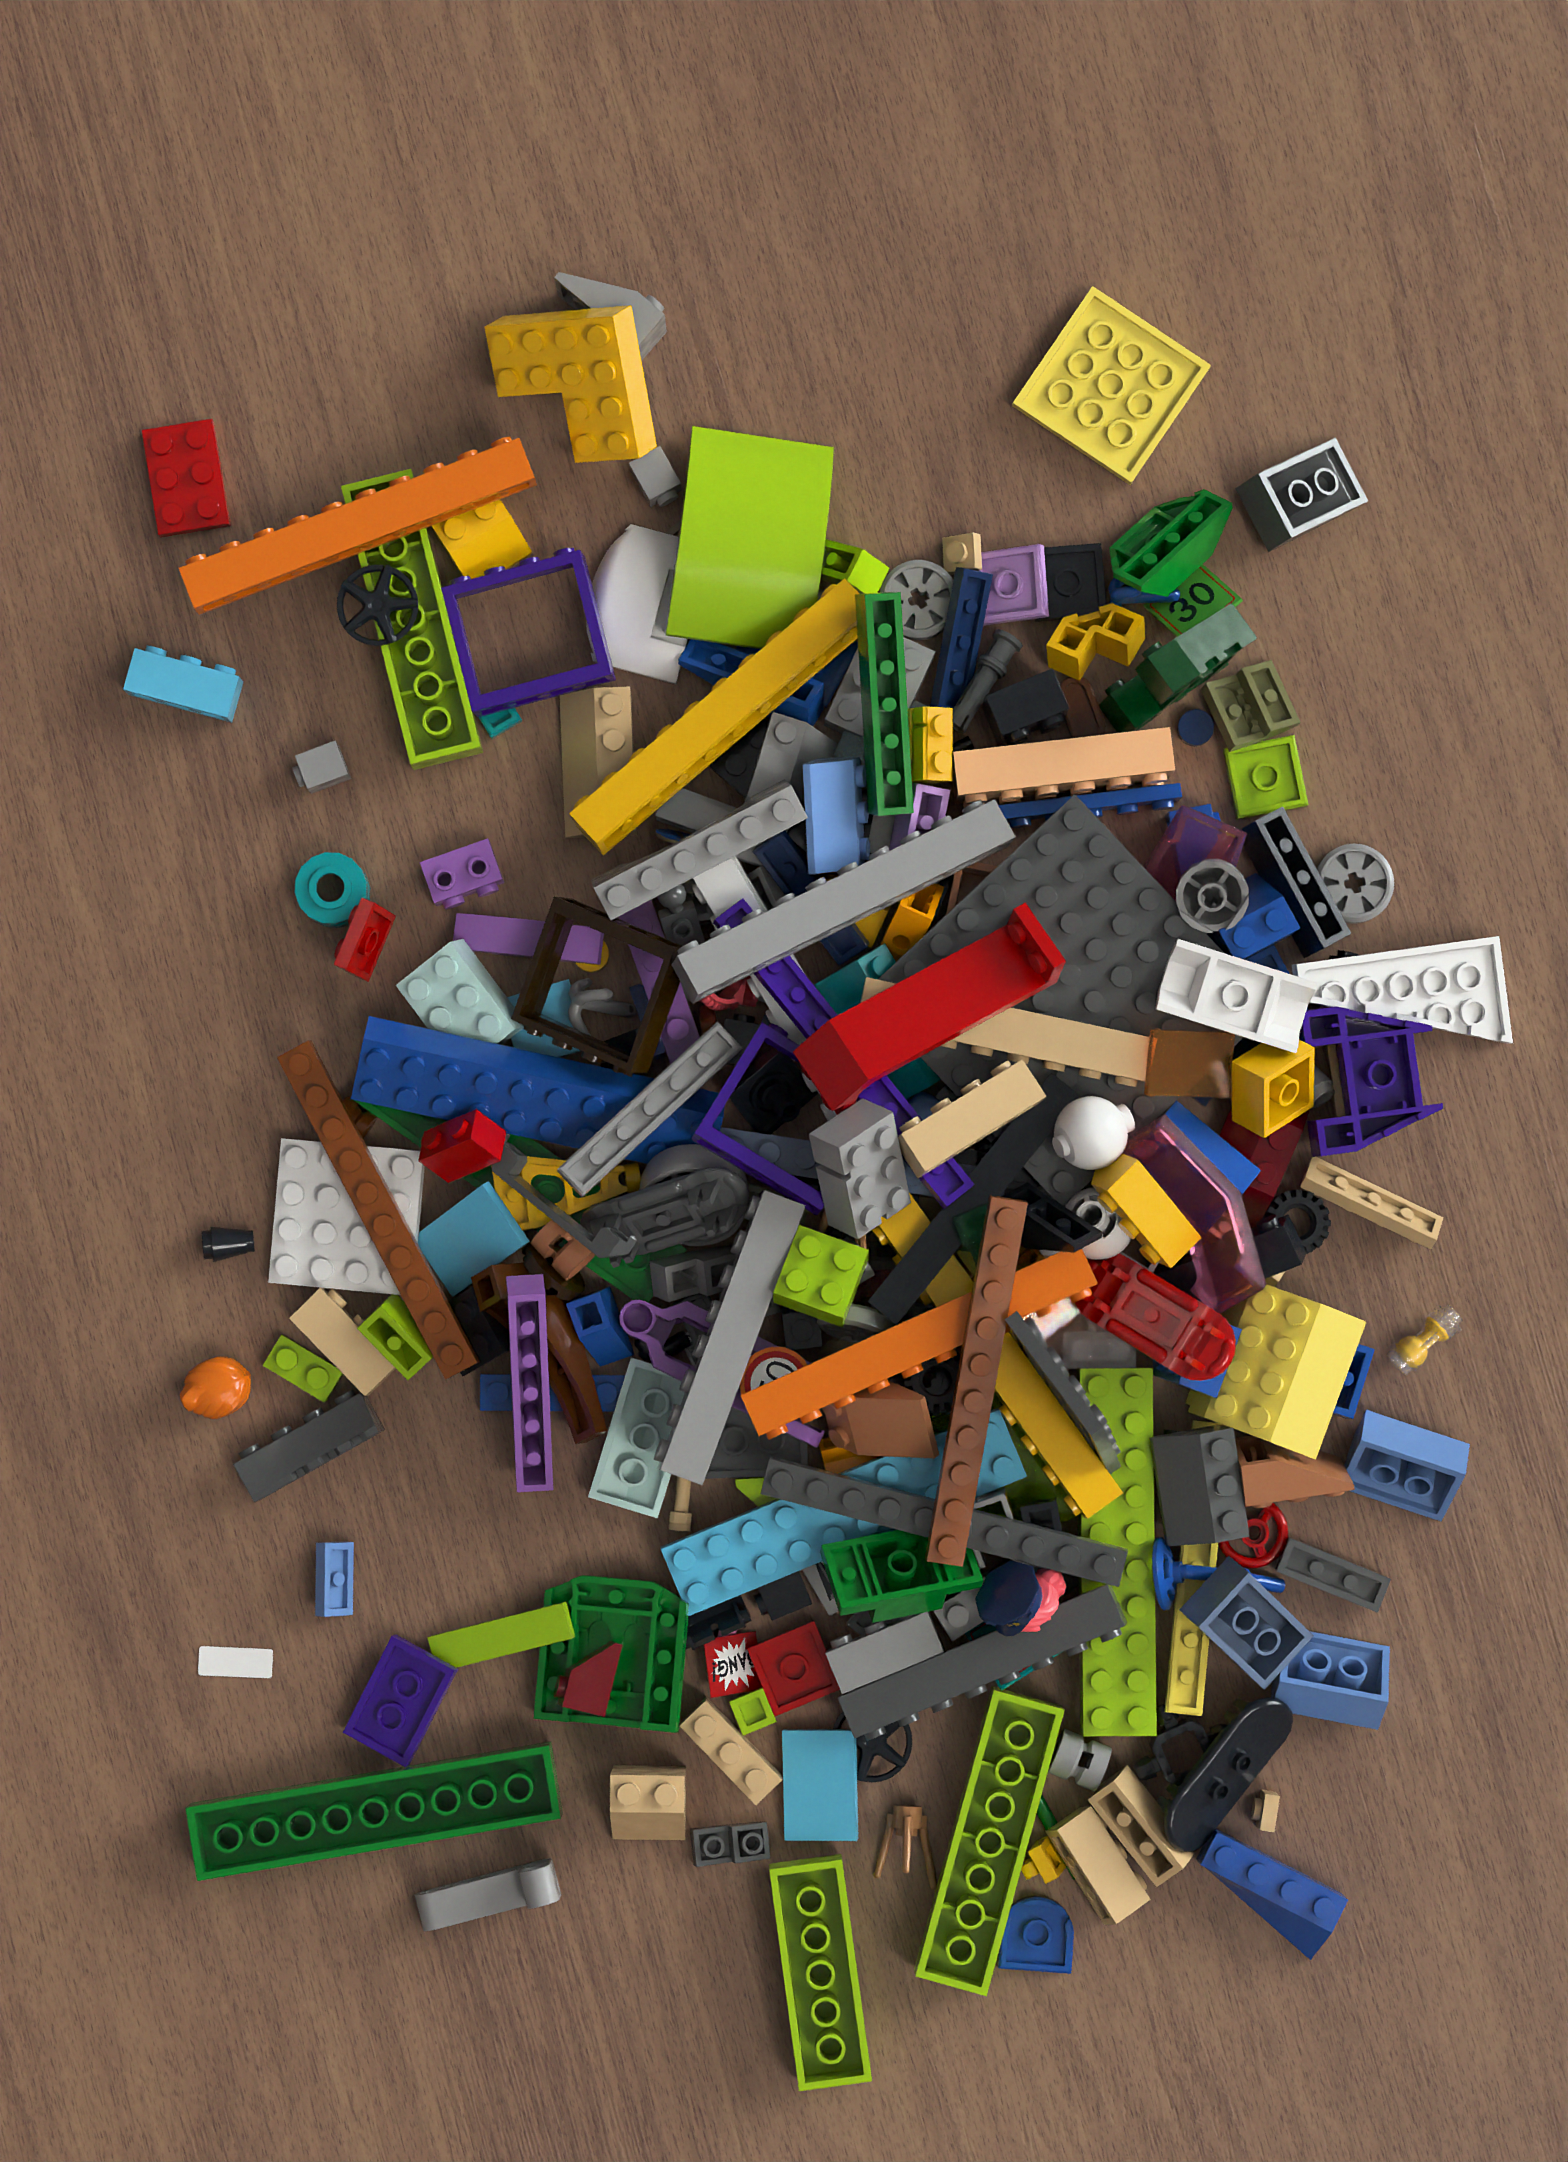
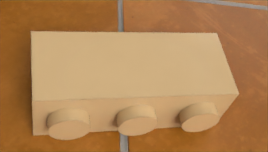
M319 1288L289 1319L364 1396H369L396 1368L357 1329L365 1319L359 1314L353 1318L343 1308L347 1301L335 1289L332 1288L328 1292L325 1288Z
M707 1696L680 1721L679 1726L755 1805L782 1781V1774L742 1735L738 1728Z
M1128 1765L1102 1782L1097 1790L1088 1798L1089 1803L1156 1887L1184 1869L1196 1853L1195 1850L1192 1852H1180L1170 1845L1164 1832L1165 1813Z
M1092 1806L1079 1807L1045 1832L1104 1925L1117 1924L1151 1900L1145 1891L1147 1890V1885L1139 1873L1132 1871L1125 1860L1127 1859L1125 1849L1117 1840L1111 1838L1106 1830L1108 1825Z

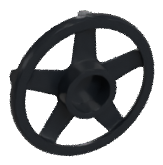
M369 565L353 572L343 581L337 597V613L343 628L355 640L371 646H383L398 641L410 631L418 614V597L411 581L399 570L389 565ZM381 572L373 591H368L353 583L357 578L367 573ZM391 575L396 576L406 585L411 598L389 596ZM346 592L362 604V609L348 622L345 618L343 606ZM412 609L407 624L395 635L390 620L392 611ZM369 620H374L377 622L385 639H369L359 635L355 630Z
M844 1712L837 1718L833 1729H840L846 1718ZM898 1721L884 1726L887 1733L866 1741L864 1735L856 1738V1748L860 1750L857 1767L858 1781L881 1782L901 1771L907 1763L912 1750V1732L909 1724L903 1726L906 1734V1748L903 1757L887 1744V1738L900 1727ZM877 1755L896 1765L892 1770L884 1774L867 1775L872 1761Z

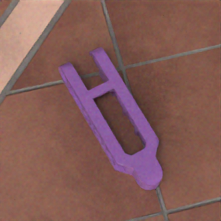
M632 1300L623 1306L619 1314V1325L622 1330L629 1336L645 1343L653 1368L681 1382L686 1370H694L695 1366L684 1363L663 1351L664 1344L673 1326L685 1322L707 1333L711 1323L705 1321L708 1311L688 1301L661 1309L646 1301ZM757 1336L751 1355L762 1349L778 1346ZM738 1389L732 1407L748 1414ZM799 1419L786 1424L788 1432H785L786 1434L815 1448L818 1447L825 1431L807 1423L802 1425Z

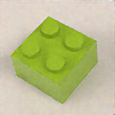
M799 1225L773 1291V1302L843 1328L867 1265L869 1250Z

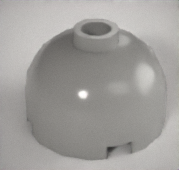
M1204 859L1192 864L1181 875L1176 887V904L1182 919L1192 928L1204 933H1213V931H1219L1221 928L1228 930L1233 928L1246 912L1249 904V887L1243 874L1233 864L1221 859Z

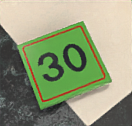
M1202 564L1176 588L1180 592L1178 601L1145 603L1143 606L1177 637L1232 603L1236 607L1243 600Z

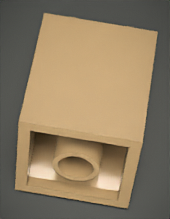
M614 1765L610 1774L612 1839L685 1840L686 1766Z

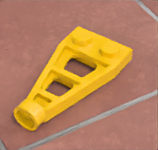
M527 1156L528 1161L519 1173V1176L530 1185L532 1178L540 1174L560 1178L564 1184L565 1194L562 1200L555 1203V1205L562 1211H565L567 1215H572L625 1192L632 1193L638 1191L641 1180L638 1163L625 1164L623 1166L617 1165L600 1181L601 1188L599 1192L582 1198H576L573 1195L572 1187L557 1172V1169L567 1160ZM492 1171L495 1191L523 1231L538 1229L552 1220ZM622 1172H624L626 1186L621 1185L618 1180Z

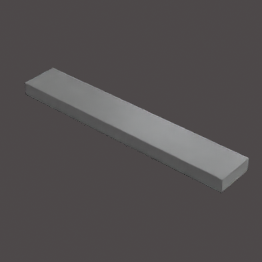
M717 1021L557 1169V1172L583 1197L742 1050V1047Z

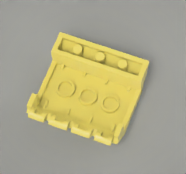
M1255 1282L1225 1294L1222 1306H1225L1226 1310L1224 1313H1219L1226 1318L1230 1325L1242 1329L1236 1344L1235 1355L1228 1366L1217 1398L1190 1390L1185 1404L1190 1405L1188 1412L1316 1460L1366 1322L1321 1303L1261 1282Z

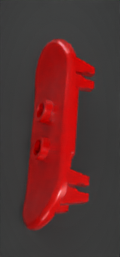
M1120 1253L1108 1259L1087 1260L1098 1284L1089 1287L1092 1295L1074 1302L1079 1312L1087 1319L1181 1377L1189 1380L1204 1381L1213 1379L1222 1374L1231 1364L1235 1355L1236 1339L1229 1322L1220 1313Z

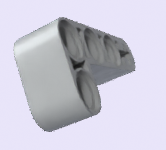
M548 1858L419 1892L414 1896L423 1931H431L523 1906L532 1909L549 1905L560 1900L561 1891L553 1859Z

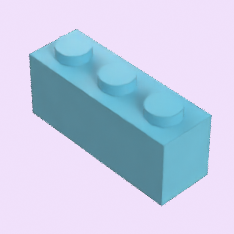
M146 645L145 651L134 648L123 690L128 695L230 723L233 722L243 686V680L235 675V669L215 664L214 669L201 666V660L186 655H181L180 660L166 657L167 651Z

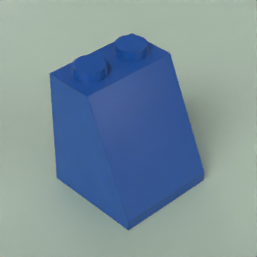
M1257 873L1245 878L1249 887V904L1243 918L1233 928L1228 930L1221 928L1219 931L1206 933L1225 954L1244 960L1282 941L1300 929L1283 895Z

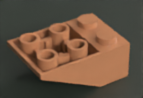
M1252 1435L1235 1438L1246 1507L1265 1508L1272 1505L1273 1502L1286 1500L1289 1502H1303L1311 1496L1318 1495L1336 1497L1344 1494L1345 1491L1355 1490L1354 1484L1341 1458L1319 1451L1315 1460Z

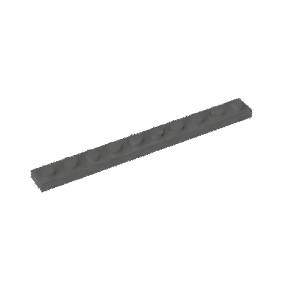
M771 1456L760 1493L924 1537L929 1536L935 1499ZM973 1509L966 1547L1116 1587L1120 1585L1128 1549L976 1509Z

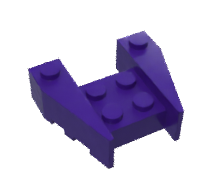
M1342 1007L1306 1010L1299 1039L1313 1047L1336 1044L1345 1116L1307 1121L1312 1157L1357 1152L1443 1109V1103L1423 1106L1413 1034L1433 1031L1432 1025L1399 1020L1372 1013H1363Z

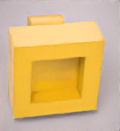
M1047 1835L1037 1840L1029 1849L1030 1857L1024 1860L1025 1864L1022 1865L1021 1871L1026 1880L1040 1873L1045 1884L1057 1879L1066 1866Z

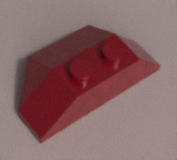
M1231 1106L1219 1136L1261 1171L1227 1212L1250 1229L1257 1227L1256 1223L1263 1218L1275 1196L1304 1130L1309 1110L1263 1138L1232 1121Z

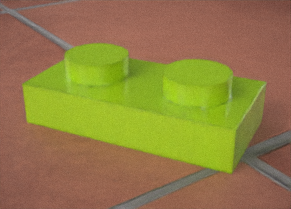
M281 1334L263 1364L267 1369L324 1403L327 1402L343 1375L335 1365Z

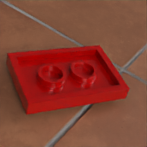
M213 419L142 430L159 537L231 526Z

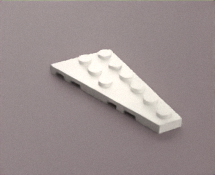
M1499 936L1292 965L1293 975L1318 983L1316 991L1309 1002L1310 1004L1324 1007H1342L1363 1013H1372L1399 1020L1432 1025L1433 1029L1507 1044L1513 1043Z

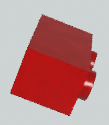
M475 1109L424 1131L418 1161L450 1183L500 1162L506 1131Z

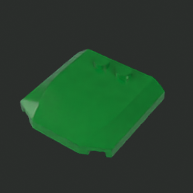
M581 1575L561 1585L545 1590L543 1607L566 1601L575 1637L540 1647L533 1719L632 1727L672 1733L679 1732L689 1603L656 1581ZM609 1641L622 1644L605 1717L565 1708L557 1704L559 1698L554 1697L555 1685L558 1676L565 1675L567 1667Z

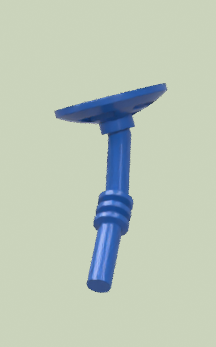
M1157 1537L1153 1544L1152 1569L1155 1592L1161 1609L1163 1611L1170 1610L1175 1599L1178 1583H1184L1185 1579L1206 1581L1217 1567L1183 1565L1182 1561L1175 1562L1170 1547L1165 1545V1539ZM1250 1573L1267 1591L1282 1593L1285 1589V1581L1283 1579Z

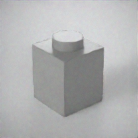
M661 446L651 450L641 458L629 462L630 472L650 507L659 504L660 507L666 506L679 497L677 493L682 491L681 482Z
M336 741L295 755L298 765L292 767L296 780L299 787L306 786L311 794L352 779L341 749Z

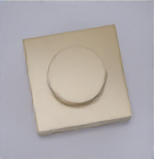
M973 532L942 538L944 569L950 575L955 574L956 567L976 571L982 570L980 534Z
M1261 1790L1260 1798H1254L1251 1819L1256 1820V1827L1259 1830L1275 1832L1280 1796L1274 1791Z

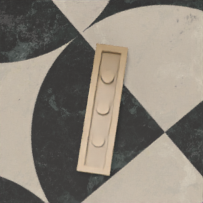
M1311 1157L1300 1184L1301 1188L1314 1193V1195L1320 1196L1349 1212L1364 1217L1426 1248L1432 1249L1437 1241L1444 1217L1318 1157Z

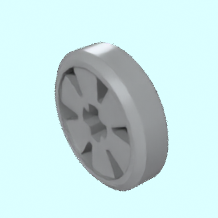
M911 560L896 566L884 579L880 593L901 592L903 637L910 640H927L944 631L953 585L952 577L941 566L926 560ZM917 591L920 596L927 595L928 600L924 602L926 607L920 609L918 605L911 606L909 604V601L913 598L911 595L913 592Z
M1346 844L1337 847L1329 852L1316 868L1343 919L1348 924H1358L1373 919L1387 907L1393 895L1394 876L1392 869L1384 856L1369 846ZM1349 874H1353L1356 880H1362L1363 886L1358 888L1359 893H1354L1352 888H1345L1344 882L1349 880Z
M851 1304L843 1328L818 1318L816 1322L825 1333L851 1343H858L896 1326L878 1310L858 1304Z

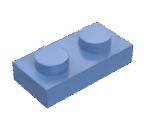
M354 1542L316 1543L315 1616L353 1615Z

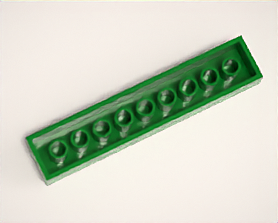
M551 1741L414 1764L406 1768L402 1766L192 1802L185 1808L197 1881L561 1819L563 1815Z

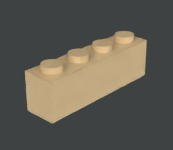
M1023 1059L1014 1065H1011L1009 1060H1007L990 1072L993 1077L982 1084L979 1079H976L960 1090L963 1095L954 1102L946 1098L930 1108L932 1115L921 1121L917 1116L899 1128L902 1132L898 1137L901 1153L917 1178L922 1177L1038 1105L1046 1097Z

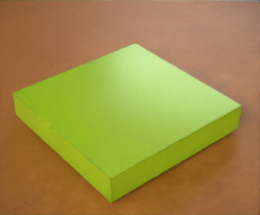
M1295 735L1261 741L1229 752L1228 748L1223 749L1237 820L1266 815L1282 806L1285 811L1308 806Z

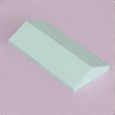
M632 1357L630 1359L588 1497L658 1518L671 1474L657 1469L659 1461L653 1459L660 1440H668L672 1429L671 1426L666 1425L669 1414L674 1404L681 1405L685 1392L679 1390L681 1381L653 1368L652 1363Z

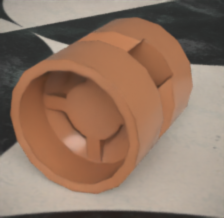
M550 1220L534 1236L530 1243L544 1259H553L551 1266L565 1281L575 1276L595 1257L593 1252L553 1220ZM566 1239L568 1243L561 1248L558 1244Z

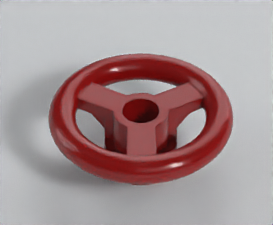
M1275 1503L1262 1508L1256 1518L1247 1519L1248 1528L1250 1526H1257L1259 1535L1255 1539H1250L1249 1537L1240 1538L1245 1545L1253 1548L1256 1557L1240 1555L1231 1547L1229 1541L1219 1542L1220 1550L1226 1558L1230 1556L1245 1568H1260L1271 1564L1281 1555L1288 1539V1525L1283 1512ZM1273 1517L1277 1525V1539L1272 1549L1266 1552L1264 1544L1268 1541L1270 1534L1266 1523Z

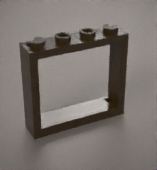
M554 896L511 1019L525 1025L524 1030L531 1035L543 1037V1034L552 1037V1044L567 1050H572L574 1047L583 1051L581 1056L589 1061L601 1064L604 1060L613 1064L611 1070L616 1073H623L632 1077L633 1073H648L680 984L672 963L676 956L679 955L677 950L682 945L619 918L610 921L607 913L572 898ZM574 921L664 959L631 1053L541 1014Z

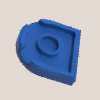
M1029 1896L1015 1902L1011 1906L1012 1908L1009 1912L1000 1945L998 1968L1071 1974L1074 1930L1066 1910L1053 1899L1044 1896Z

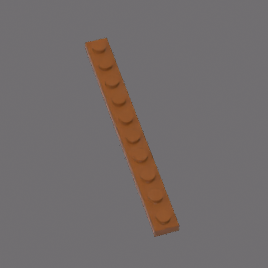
M308 1040L278 1056L277 1059L445 1380L479 1363V1359L311 1040Z
M989 1195L925 1553L927 1562L961 1567L964 1564L1006 1329L1005 1319L1008 1317L1028 1205L1023 1200Z

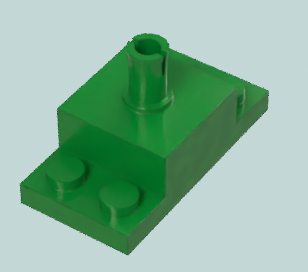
M894 1530L821 1545L820 1554L840 1616L868 1611L872 1623L943 1609L947 1594L981 1588L983 1578L973 1549L966 1548L963 1567L927 1562L925 1553L928 1537Z

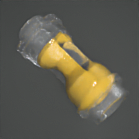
M1437 1304L1434 1307V1311L1427 1316L1425 1328L1416 1336H1406L1400 1339L1398 1343L1394 1342L1390 1346L1392 1350L1386 1356L1404 1376H1407L1411 1371L1416 1373L1419 1370L1418 1367L1425 1362L1428 1349L1437 1341H1447L1455 1334L1459 1335L1462 1332L1459 1324L1463 1320L1450 1305L1443 1308Z

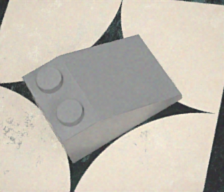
M558 272L554 277L558 296L574 310L631 305L641 361L667 332L665 314L662 312L664 307L649 294L645 298L635 290Z

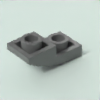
M766 1821L690 1829L693 1865L696 1867L771 1859Z

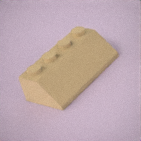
M630 686L591 688L560 695L565 838L586 837L576 827L569 813L580 798L585 795H591L601 786L603 779L608 774L614 771L618 772L623 768L634 753ZM637 827L627 836L637 835Z

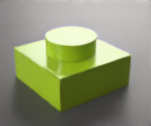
M763 1687L729 1700L743 1736L777 1722Z

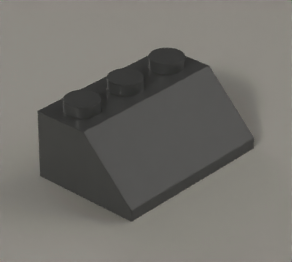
M1212 1425L1150 1437L1165 1545L1210 1544L1249 1537L1234 1428Z

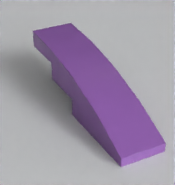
M456 913L453 941L464 939L473 952L532 958L545 921ZM572 924L560 961L600 965L604 933L587 926Z

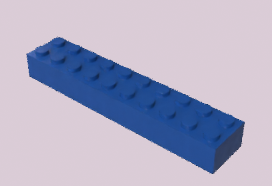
M369 1016L351 1099L448 1121L477 1109L503 1128L508 1134L580 1149L655 1078L636 1074L630 1077L623 1073H616L609 1068ZM699 1089L624 1159L648 1164L655 1155L665 1149L678 1145H699L692 1141L691 1138L719 1093ZM725 1106L712 1125L718 1131L721 1129Z

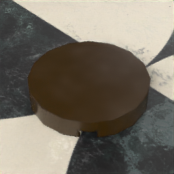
M530 1241L522 1251L525 1255L523 1263L530 1275L543 1274L545 1288L549 1290L553 1287L557 1290L558 1293L555 1295L557 1298L566 1301L577 1299L585 1289V1283L580 1272L565 1281L551 1266L553 1259H544L530 1244Z

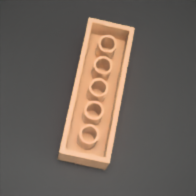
M1170 727L953 752L952 784L955 804L963 803L965 808L979 800L985 804L988 800L999 799V804L1004 805L1021 802L1020 798H1023V796L1035 795V800L1037 801L1057 798L1056 794L1070 791L1071 796L1074 794L1077 796L1092 794V790L1106 787V792L1125 790L1131 784L1142 783V787L1164 785L1163 782L1167 781L1175 771Z

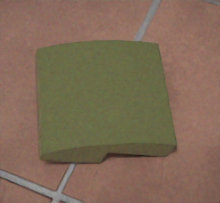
M1272 660L1241 668L1236 675L1207 682L1201 688L1229 752L1274 737L1301 723Z

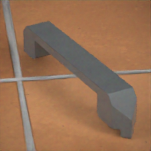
M506 1133L501 1161L492 1165V1171L597 1257L613 1258L629 1254L637 1242L636 1236L628 1238L614 1227L601 1228L597 1235L593 1236L520 1177L519 1173L528 1161L527 1156L514 1145L507 1142L510 1135Z

